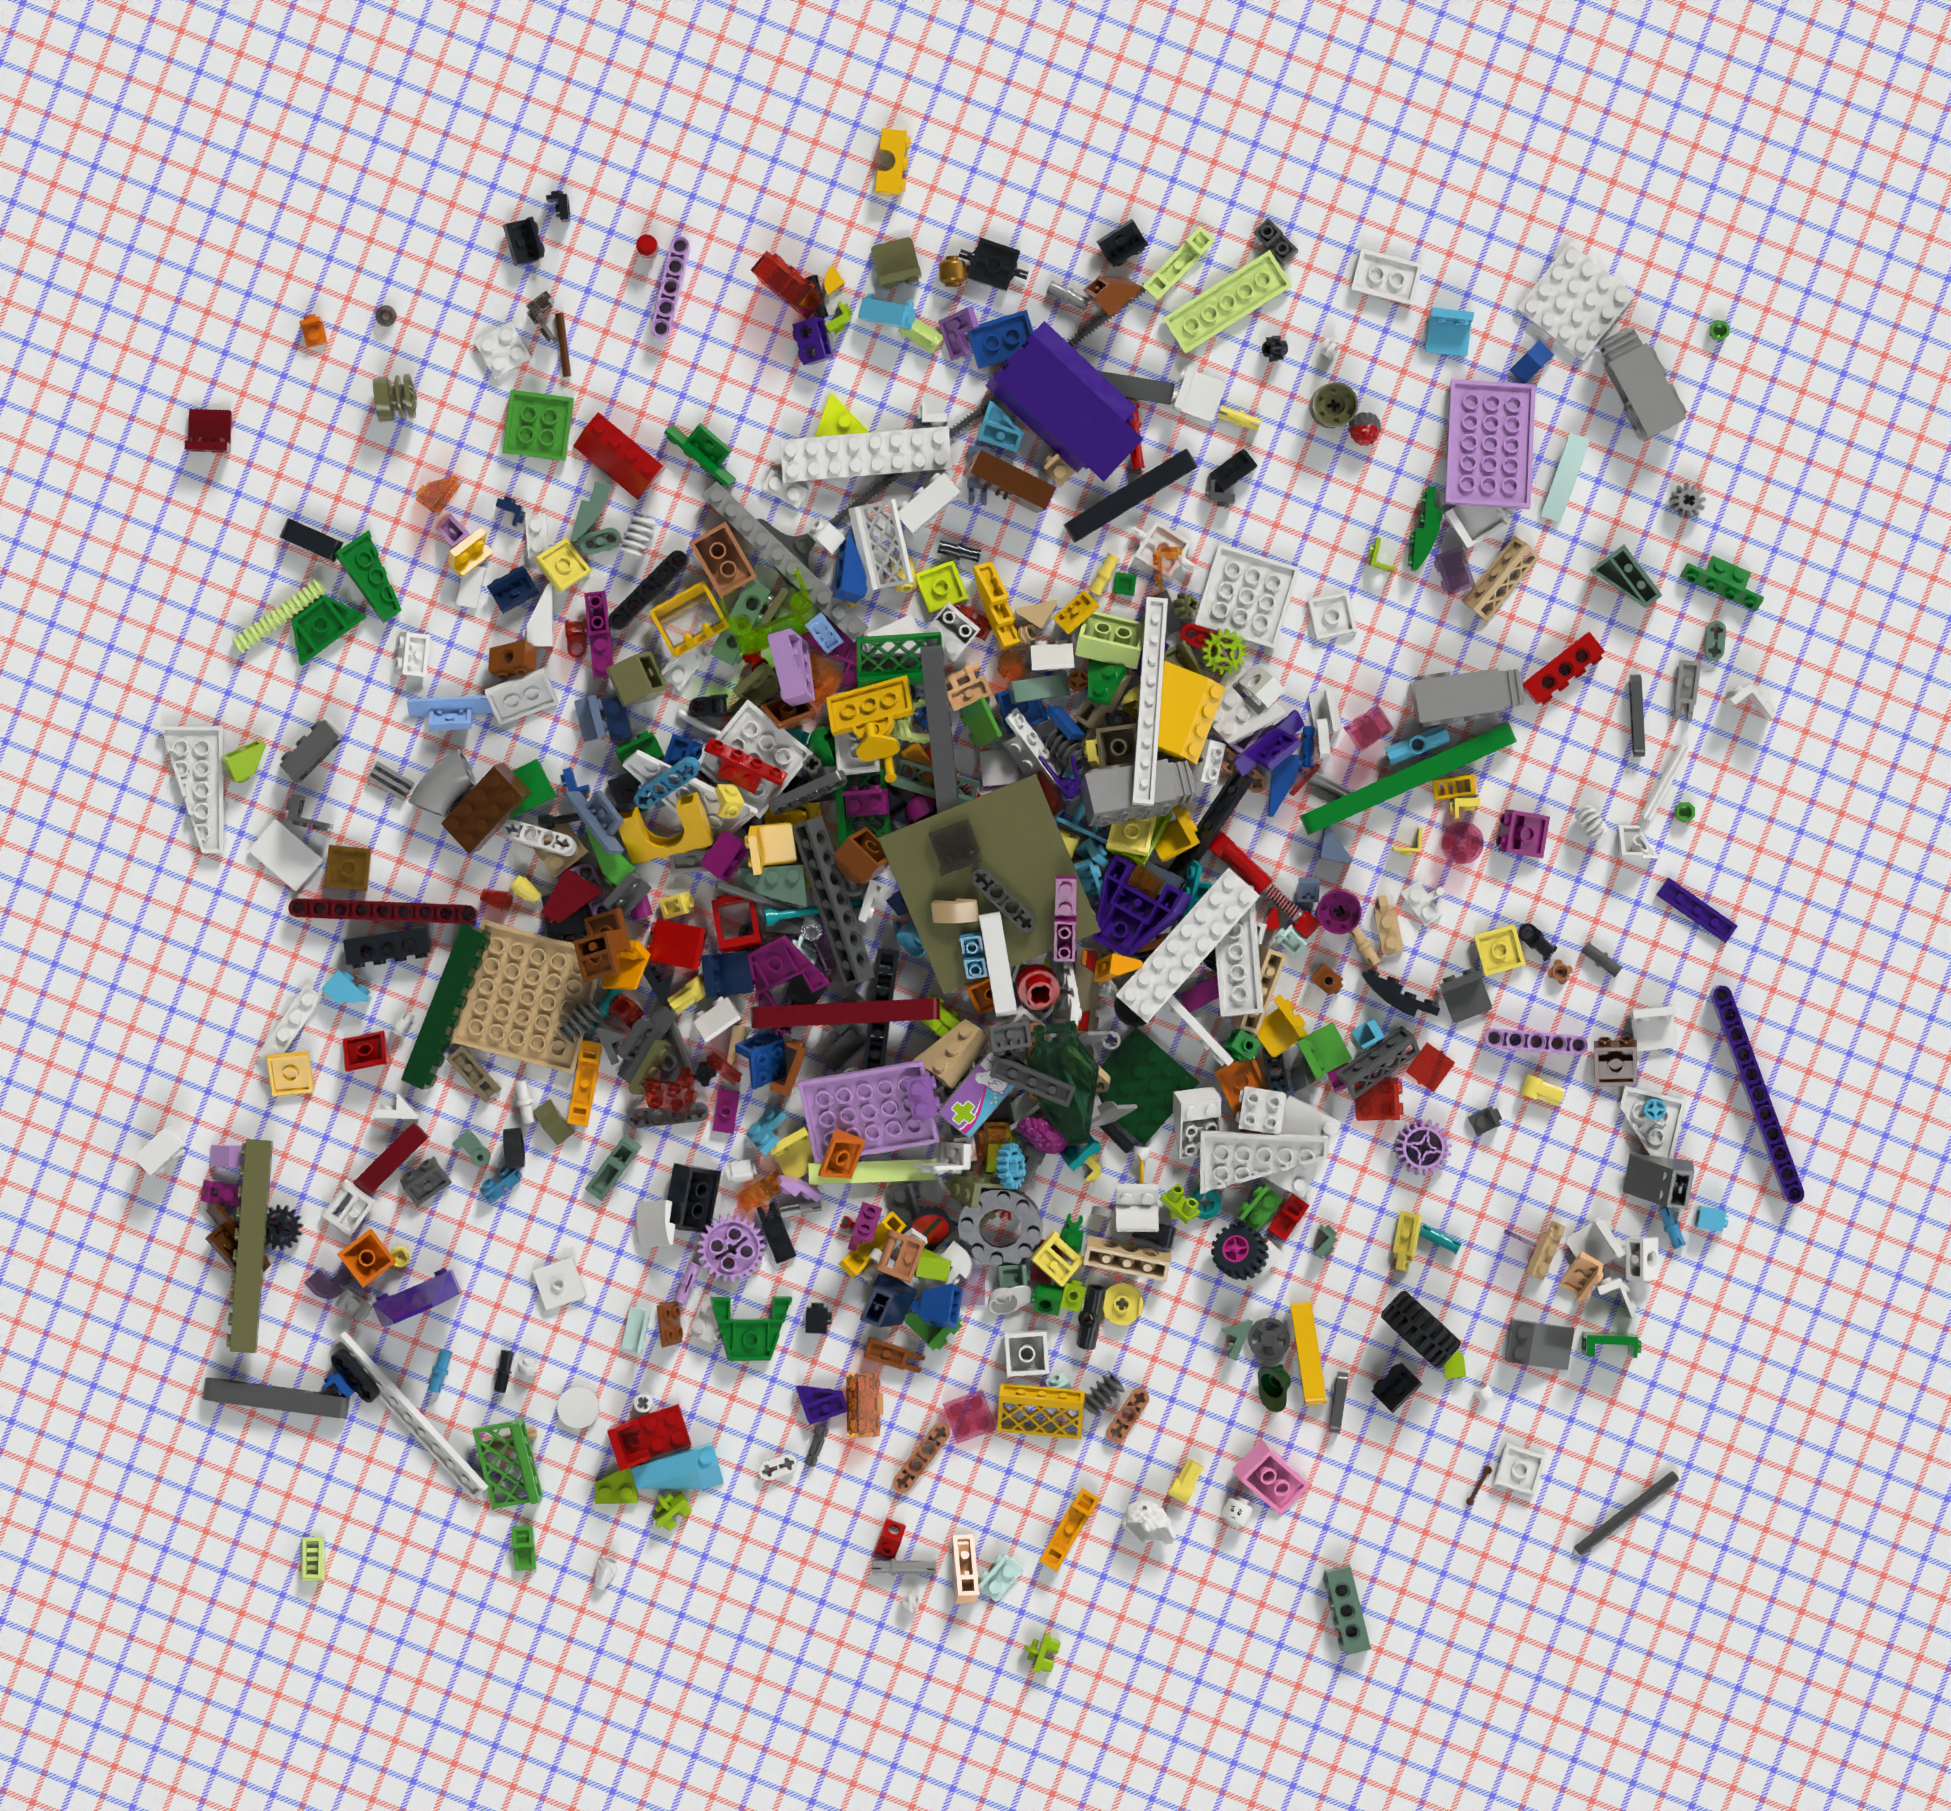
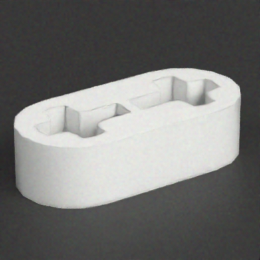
M1316 719L1315 727L1319 759L1330 758L1327 719Z
M790 1453L766 1460L759 1467V1475L764 1480H772L790 1474L796 1470L798 1460L796 1456ZM785 1458L794 1461L791 1469H788L787 1466L780 1468L779 1465L785 1463ZM765 1465H768L770 1468L777 1466V1469L771 1472V1476L763 1473Z

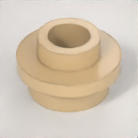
M1022 624L1018 629L1020 639L1027 645L1034 643L1038 637L1037 629L1032 624Z

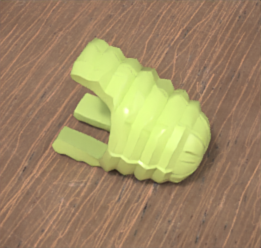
M923 697L918 700H912L914 711L926 706V701ZM913 715L894 720V728L888 737L896 738V740H907L910 743H930L929 734L914 732L912 724Z

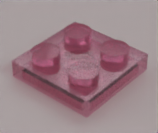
M983 1389L943 1403L957 1444L997 1430Z

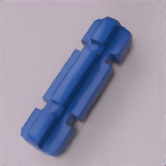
M1304 726L1301 753L1303 755V758H1301L1303 760L1302 767H1312L1315 727Z

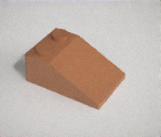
M727 522L689 542L720 598L757 578Z

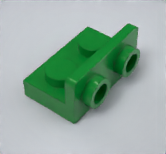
M648 730L636 735L637 739L632 742L625 740L617 744L618 748L614 750L622 765L637 750L656 759L665 756L654 732L648 733Z

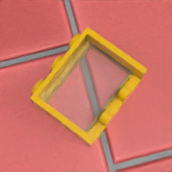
M704 580L694 584L684 592L676 594L670 600L657 605L649 611L674 658L730 627Z

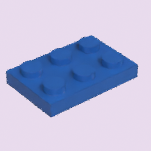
M1024 310L981 323L979 327L968 331L967 334L978 369L1007 361L1033 333L1028 312Z

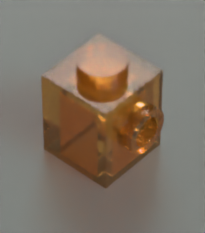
M1008 649L999 656L1001 660L997 662L999 667L996 669L1003 679L1007 677L1010 682H1013L1029 672L1015 650L1010 652Z

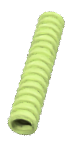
M314 579L313 583H308V587H303L301 592L297 591V595H292L290 600L287 598L285 603H280L281 606H276V610H271L269 615L265 614V618H259L258 623L255 621L253 626H248V630L244 629L242 634H237V638L233 637L232 642L239 652L245 653V649L249 650L251 645L255 646V642H260L262 637L266 638V634H271L273 629L277 630L278 626H283L282 623H287L289 618H294L293 615H298V611H303L305 606L309 607L310 603H315V599L319 600L321 595H326V591L319 581Z

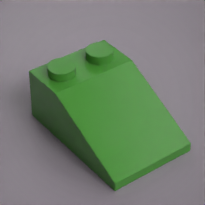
M984 697L961 709L963 714L959 716L964 727L969 726L972 732L969 734L973 746L978 744V747L981 748L1002 738V733Z
M585 828L602 873L606 876L604 880L610 886L615 888L630 872L635 873L638 870L623 854L606 853L598 840L591 834L589 828Z

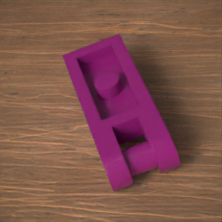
M203 1180L204 1192L201 1194L200 1201L241 1207V1198H238L239 1185ZM213 1188L219 1189L218 1196H212Z

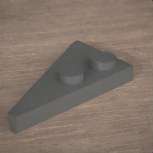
M675 1019L662 1039L671 1044L668 1049L667 1057L659 1065V1069H661V1082L658 1083L659 1090H664L696 1074Z

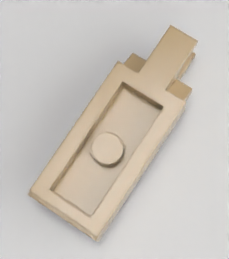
M1386 895L1378 896L1379 908H1374V916L1382 954L1386 955L1404 951L1396 910L1393 905H1388Z
M1551 1221L1545 1235L1541 1234L1526 1269L1527 1274L1544 1280L1552 1259L1557 1252L1561 1237H1563L1564 1225Z

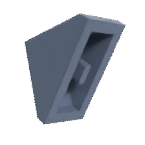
M1326 827L1323 831L1319 859L1351 863L1353 859L1330 827Z

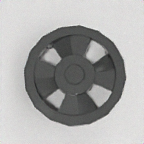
M1272 1317L1256 1321L1248 1333V1344L1252 1352L1265 1360H1272L1282 1356L1290 1343V1334L1287 1327L1280 1320ZM1265 1322H1272L1270 1330H1266ZM1285 1334V1341L1277 1340V1336ZM1252 1336H1259L1260 1342L1253 1344ZM1267 1347H1272L1274 1355H1265Z

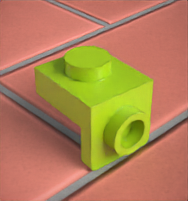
M839 301L837 305L842 315L825 324L830 334L842 332L846 329L845 325L852 321L850 316L853 313L847 303L843 305Z

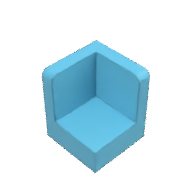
M1373 1018L1351 1031L1362 1050L1385 1037Z

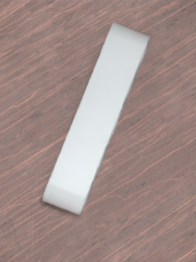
M1000 912L979 915L996 1018L1017 1014Z

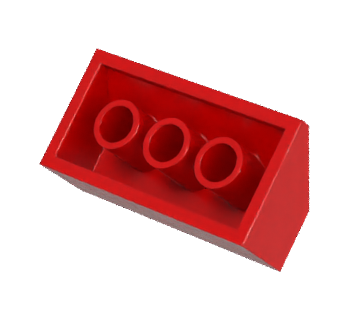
M599 412L584 428L573 445L575 449L637 500L641 498L665 469L661 463Z

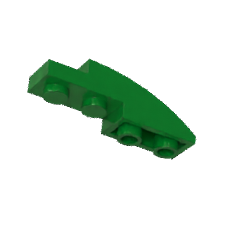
M1427 486L1426 490L1421 493V504H1424V512H1420L1419 525H1423V528H1415L1414 533L1410 532L1409 545H1413L1412 554H1408V566H1411V572L1417 571L1423 564L1439 532L1443 509L1434 508L1436 487Z

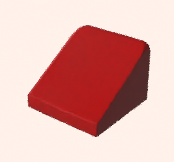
M1277 907L1269 908L1262 922L1267 924L1266 930L1278 929L1279 927Z

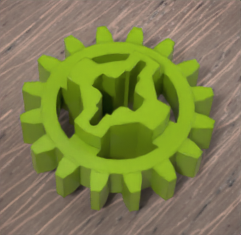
M1225 628L1224 633L1217 629L1216 635L1210 632V640L1204 638L1203 641L1207 645L1201 647L1205 651L1201 658L1207 659L1204 664L1207 667L1211 666L1210 670L1213 672L1218 669L1220 675H1223L1224 670L1231 674L1232 668L1238 671L1237 664H1244L1245 662L1241 658L1242 656H1247V653L1243 652L1247 645L1241 644L1243 637H1237L1236 631L1230 634L1228 628ZM1221 638H1230V639H1232V640H1228L1227 642H1223V641H1221L1220 639H1221ZM1214 645V651L1211 653V648ZM1219 645L1226 648L1228 657L1222 654V650ZM1237 649V655L1234 658V652ZM1221 661H1226L1228 664H1226V665H1219V664H1216V663H1217V662L1219 663V662H1221Z

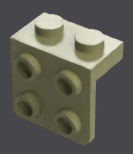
M910 237L875 245L871 248L881 288L885 287L888 290L898 287L899 283L906 282V284L918 282V278H922L913 241Z
M963 1170L962 1174H954L953 1183L950 1187V1198L970 1208H978L981 1188L1004 1189V1184H1000L1001 1178L993 1176L992 1172L981 1171V1174H975L973 1171Z

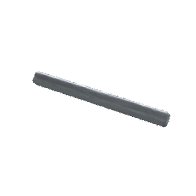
M1671 1471L1575 1545V1550L1579 1555H1584L1680 1480L1675 1472Z

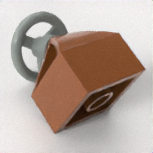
M867 827L849 836L834 854L842 878L849 883L851 890H847L849 897L863 894L867 890L870 880L880 875L889 865L879 839ZM856 883L863 884V885H862V887H860L859 889H857Z

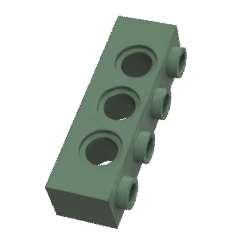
M753 580L745 584L727 619L730 627L719 634L710 652L711 655L734 666L735 662L740 663L744 654L741 651L745 644L749 645L754 635L751 631L754 625L759 626L764 616L761 614L764 606L768 607L773 599V596L770 595L772 590ZM756 599L758 601L757 609L749 610L747 608L748 600ZM742 617L747 618L749 621L748 627L745 629H740L737 626V621ZM732 636L739 639V644L735 648H730L727 644L728 639Z
M1350 1564L1325 1570L1326 1576L1322 1578L1325 1589H1330L1331 1596L1327 1598L1330 1610H1335L1336 1617L1333 1618L1335 1630H1340L1341 1638H1338L1340 1650H1345L1346 1655L1370 1650L1371 1646ZM1340 1584L1345 1585L1347 1588L1346 1592L1342 1595L1335 1593V1588ZM1344 1605L1351 1606V1613L1342 1615L1340 1613L1341 1607ZM1348 1626H1355L1357 1628L1354 1635L1348 1636L1345 1634Z

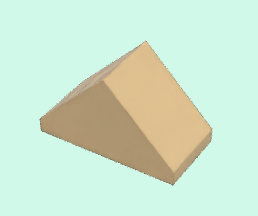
M1057 599L1016 608L1015 612L1018 616L1042 630L1058 604Z

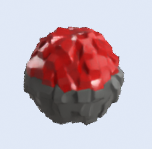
M1361 412L1349 422L1348 431L1353 441L1360 446H1369V444H1373L1378 439L1381 432V424L1375 414Z

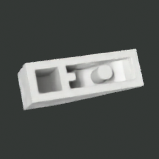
M551 583L547 584L527 623V630H523V640H527L535 647H554V587Z

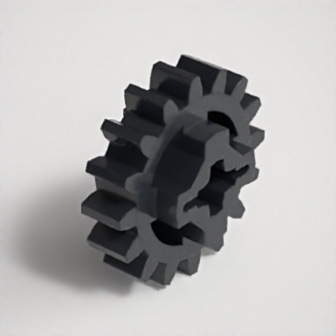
M277 1204L276 1210L272 1206L269 1207L266 1228L271 1230L273 1236L271 1238L266 1229L265 1246L271 1243L273 1250L276 1249L277 1245L280 1250H284L285 1245L288 1248L293 1247L291 1242L298 1243L299 1240L296 1236L303 1235L299 1228L303 1227L304 1224L298 1223V1220L302 1218L301 1215H294L296 1209L288 1211L289 1205H285L284 1209H281V1205ZM280 1213L277 1220L269 1219L272 1215ZM289 1217L292 1219L294 1226L290 1225ZM282 1222V1226L287 1230L278 1232V1228L275 1225ZM283 1235H292L288 1240L281 1241Z

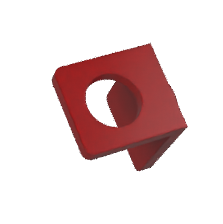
M886 1519L874 1553L888 1559L895 1558L906 1525ZM894 1526L898 1528L899 1533L892 1534L889 1532L888 1527Z

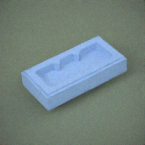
M822 612L805 624V627L826 654L844 642Z

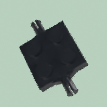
M981 237L973 253L961 249L958 256L970 261L967 279L1006 292L1014 276L1027 280L1029 271L1017 268L1020 250Z

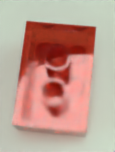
M766 251L750 270L764 286L806 320L823 302L819 296L820 291L806 277L803 278L793 266H788L776 253L771 255Z

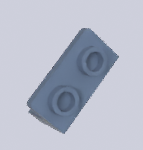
M596 695L587 696V698L576 700L574 704L583 741L587 742L604 738L606 736L605 732L608 731L606 719L602 720L600 711H603L601 699H597Z

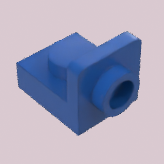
M332 1372L324 1379L325 1384L322 1386L324 1390L332 1383H335V1389L342 1397L345 1395L348 1398L355 1392L340 1373L335 1375Z

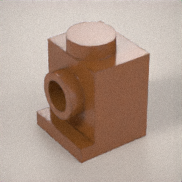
M1324 963L1320 965L1309 979L1328 995L1332 993L1336 995L1343 987L1341 983L1343 978ZM1328 976L1332 978L1330 985L1325 983V978Z

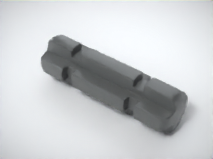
M818 1426L815 1433L816 1436H814L808 1451L809 1455L805 1459L806 1465L811 1467L816 1465L817 1456H819L825 1441L824 1437L827 1436L829 1431L828 1428Z

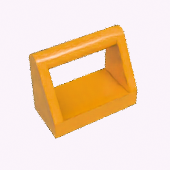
M1112 953L1096 960L1093 981L1102 983L1124 976L1142 968L1143 962Z

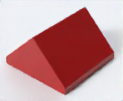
M384 1031L343 1039L346 1072L391 1063Z

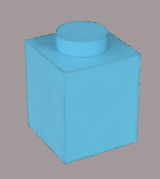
M1698 1205L1696 1227L1723 1232L1724 1227L1727 1228L1729 1216L1726 1215L1725 1210Z

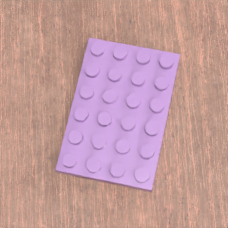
M1451 379L1445 504L1530 509L1536 384Z
M924 1060L800 1080L798 1085L815 1163L823 1162L835 1128L865 1140L860 1156L939 1143L940 1138L935 1117L913 1121L904 1078L924 1075L926 1073Z

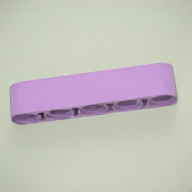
M683 236L674 237L670 243L651 325L653 335L659 340L667 339L671 334L690 254V244ZM684 242L686 244L685 250L682 252L676 251V243ZM678 262L681 264L679 272L674 273L670 271L672 263ZM668 283L676 284V291L667 293L665 291L666 285ZM665 303L672 306L668 314H663L660 311L661 306ZM659 324L667 326V331L664 334L656 333V327Z
M1490 1028L1483 1034L1484 1043L1493 1048L1574 1055L1584 1054L1588 1049L1587 1040L1578 1035ZM1492 1032H1496L1499 1036L1495 1044H1491L1488 1041V1035ZM1512 1034H1517L1520 1037V1041L1516 1046H1512L1509 1042ZM1537 1035L1540 1037L1541 1043L1538 1047L1534 1048L1531 1046L1530 1040L1533 1036ZM1556 1037H1559L1562 1041L1559 1049H1554L1551 1045L1552 1040ZM1576 1039H1580L1583 1043V1047L1579 1051H1575L1572 1046Z

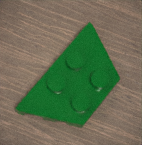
M326 595L291 620L299 664L303 666L367 618L366 615Z

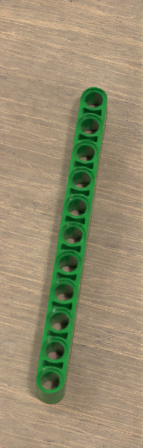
M1508 722L1299 817L1307 835L1313 834L1517 742Z

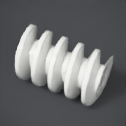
M634 510L639 516L631 517L635 524H628L627 527L631 532H624L628 540L621 539L620 541L625 547H618L617 549L634 557H643L644 554L639 549H647L643 541L651 540L646 534H653L654 531L650 528V525L657 526V523L652 517Z

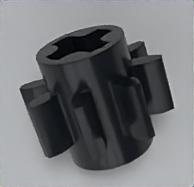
M1280 335L1266 337V341L1262 345V353L1264 357H1269V362L1284 360V356L1288 352V345L1286 341L1281 340Z

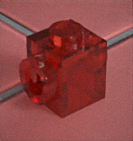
M623 993L616 996L608 1008L616 1019L630 1029L645 1014L634 1001Z

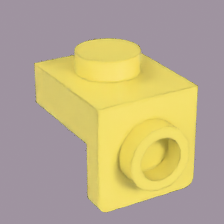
M717 784L715 793L722 805L718 811V816L736 818L745 803L737 786Z
M1092 1154L1085 1160V1163L1093 1170L1084 1179L1087 1183L1090 1180L1094 1183L1102 1174L1100 1172L1102 1167L1096 1162L1099 1158L1095 1154Z

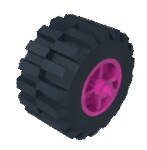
M1238 1223L1237 1226L1230 1224L1229 1229L1226 1227L1222 1228V1233H1217L1215 1236L1217 1240L1212 1242V1246L1215 1248L1211 1249V1254L1215 1256L1212 1260L1216 1267L1235 1280H1247V1276L1252 1279L1255 1277L1254 1273L1260 1274L1262 1272L1260 1268L1262 1266L1265 1267L1267 1264L1264 1260L1269 1258V1254L1265 1252L1269 1250L1268 1245L1265 1244L1266 1240L1256 1230L1242 1223Z

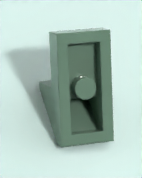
M1246 1319L1221 1329V1331L1235 1337L1234 1340L1231 1339L1226 1348V1351L1229 1352L1227 1355L1229 1358L1237 1360L1253 1324L1252 1320Z

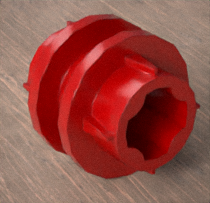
M1035 964L1028 966L1021 971L1017 978L1016 988L1020 1001L1032 1010L1041 1011L1048 1009L1059 998L1060 986L1057 976L1051 968L1045 965Z

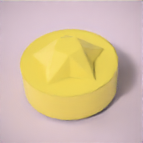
M396 1246L390 1251V1254L397 1261L392 1266L403 1268L409 1263L410 1253L407 1248Z

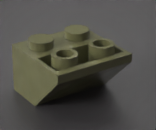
M651 651L635 654L606 668L622 707L654 700L668 689Z

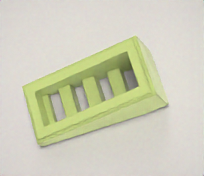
M302 1537L301 1580L305 1582L325 1581L324 1537ZM307 1544H319V1548H308ZM308 1553H318V1557H308ZM308 1562H318V1565H308ZM308 1570H318V1574H308Z

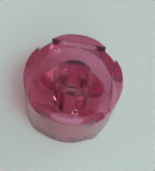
M1378 704L1343 727L1359 752L1394 730L1391 722Z
M1456 822L1444 829L1440 836L1439 845L1443 856L1447 860L1455 864H1467L1473 862L1481 855L1484 839L1482 832L1474 824ZM1458 838L1466 839L1464 843L1466 845L1465 848L1457 846L1459 843L1457 841Z

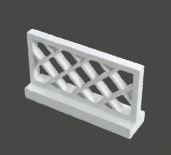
M895 499L849 508L848 511L857 550L866 575L867 591L914 582ZM888 504L891 512L889 517L883 513L885 506ZM869 508L876 513L873 520H871ZM880 517L886 521L884 529L877 525ZM890 526L895 530L894 538L887 533ZM874 529L881 534L878 541L875 539ZM885 538L891 543L888 550L882 546ZM895 547L899 549V558L892 554ZM879 550L885 554L882 562L880 561ZM889 559L896 564L893 571L886 566ZM899 568L904 570V580L897 575ZM883 571L890 575L887 583H885Z

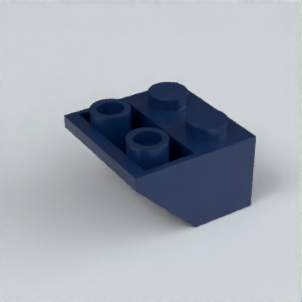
M878 1274L864 1304L860 1320L879 1328L902 1325L918 1290Z

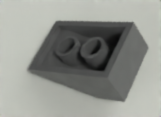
M1512 1318L1505 1360L1524 1365L1568 1370L1575 1328Z

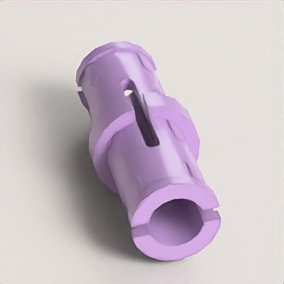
M689 1260L684 1276L679 1280L680 1286L674 1297L675 1301L687 1304L692 1287L696 1285L695 1279L702 1266L701 1264Z

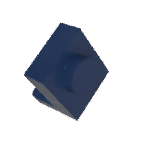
M504 496V499L498 498L495 505L497 508L515 513L512 526L518 527L519 523L522 524L526 512L523 511L524 507L515 504V499Z

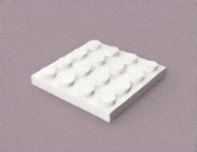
M1569 242L1516 310L1579 360L1583 361L1636 294Z
M1219 543L1194 624L1214 631L1220 629L1222 633H1224L1225 628H1228L1230 634L1236 631L1237 637L1241 636L1243 640L1275 649L1300 568Z
M750 700L743 704L715 739L735 749H740L752 757L759 758L767 764L779 767L788 773L781 786L762 778L755 794L737 786L744 802L758 809L755 816L759 819L770 808L769 801L778 797L801 770L803 761L806 760L807 756L813 755V752L785 729H778L768 716ZM704 752L698 760L700 762V770L716 784L734 785L716 776L722 759Z

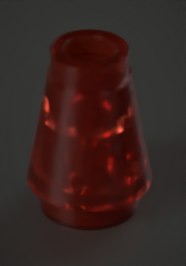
M484 888L480 900L503 912L504 910H510L513 895L509 894L508 891Z

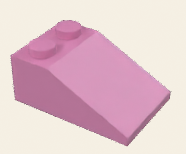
M1262 1439L1232 1468L1240 1481L1280 1515L1310 1486L1301 1475Z

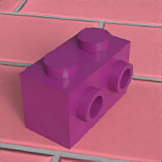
M724 830L718 835L715 844L706 852L700 864L717 878L728 882L750 849H746L745 842L735 834Z

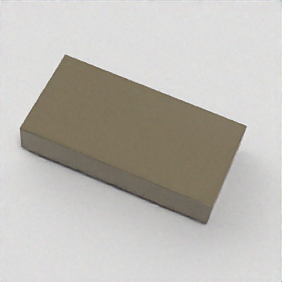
M781 588L760 621L766 628H768L772 619L790 594L785 588Z

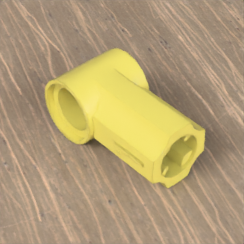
M698 975L685 984L684 988L667 999L677 1014L688 1008L695 1001L697 1003L706 996L704 979L701 975Z
M1526 1075L1520 1094L1535 1100H1543L1554 1106H1560L1565 1089L1544 1082L1545 1080L1535 1076Z
M1188 1458L1178 1478L1174 1479L1168 1495L1187 1504L1204 1466Z

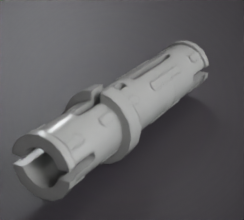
M891 1558V1560H872V1574H936V1561H896V1558Z

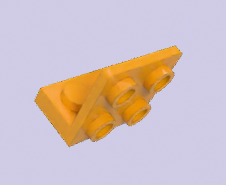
M629 940L631 949L617 953L621 972L604 977L601 983L602 988L637 989L651 955L639 941Z

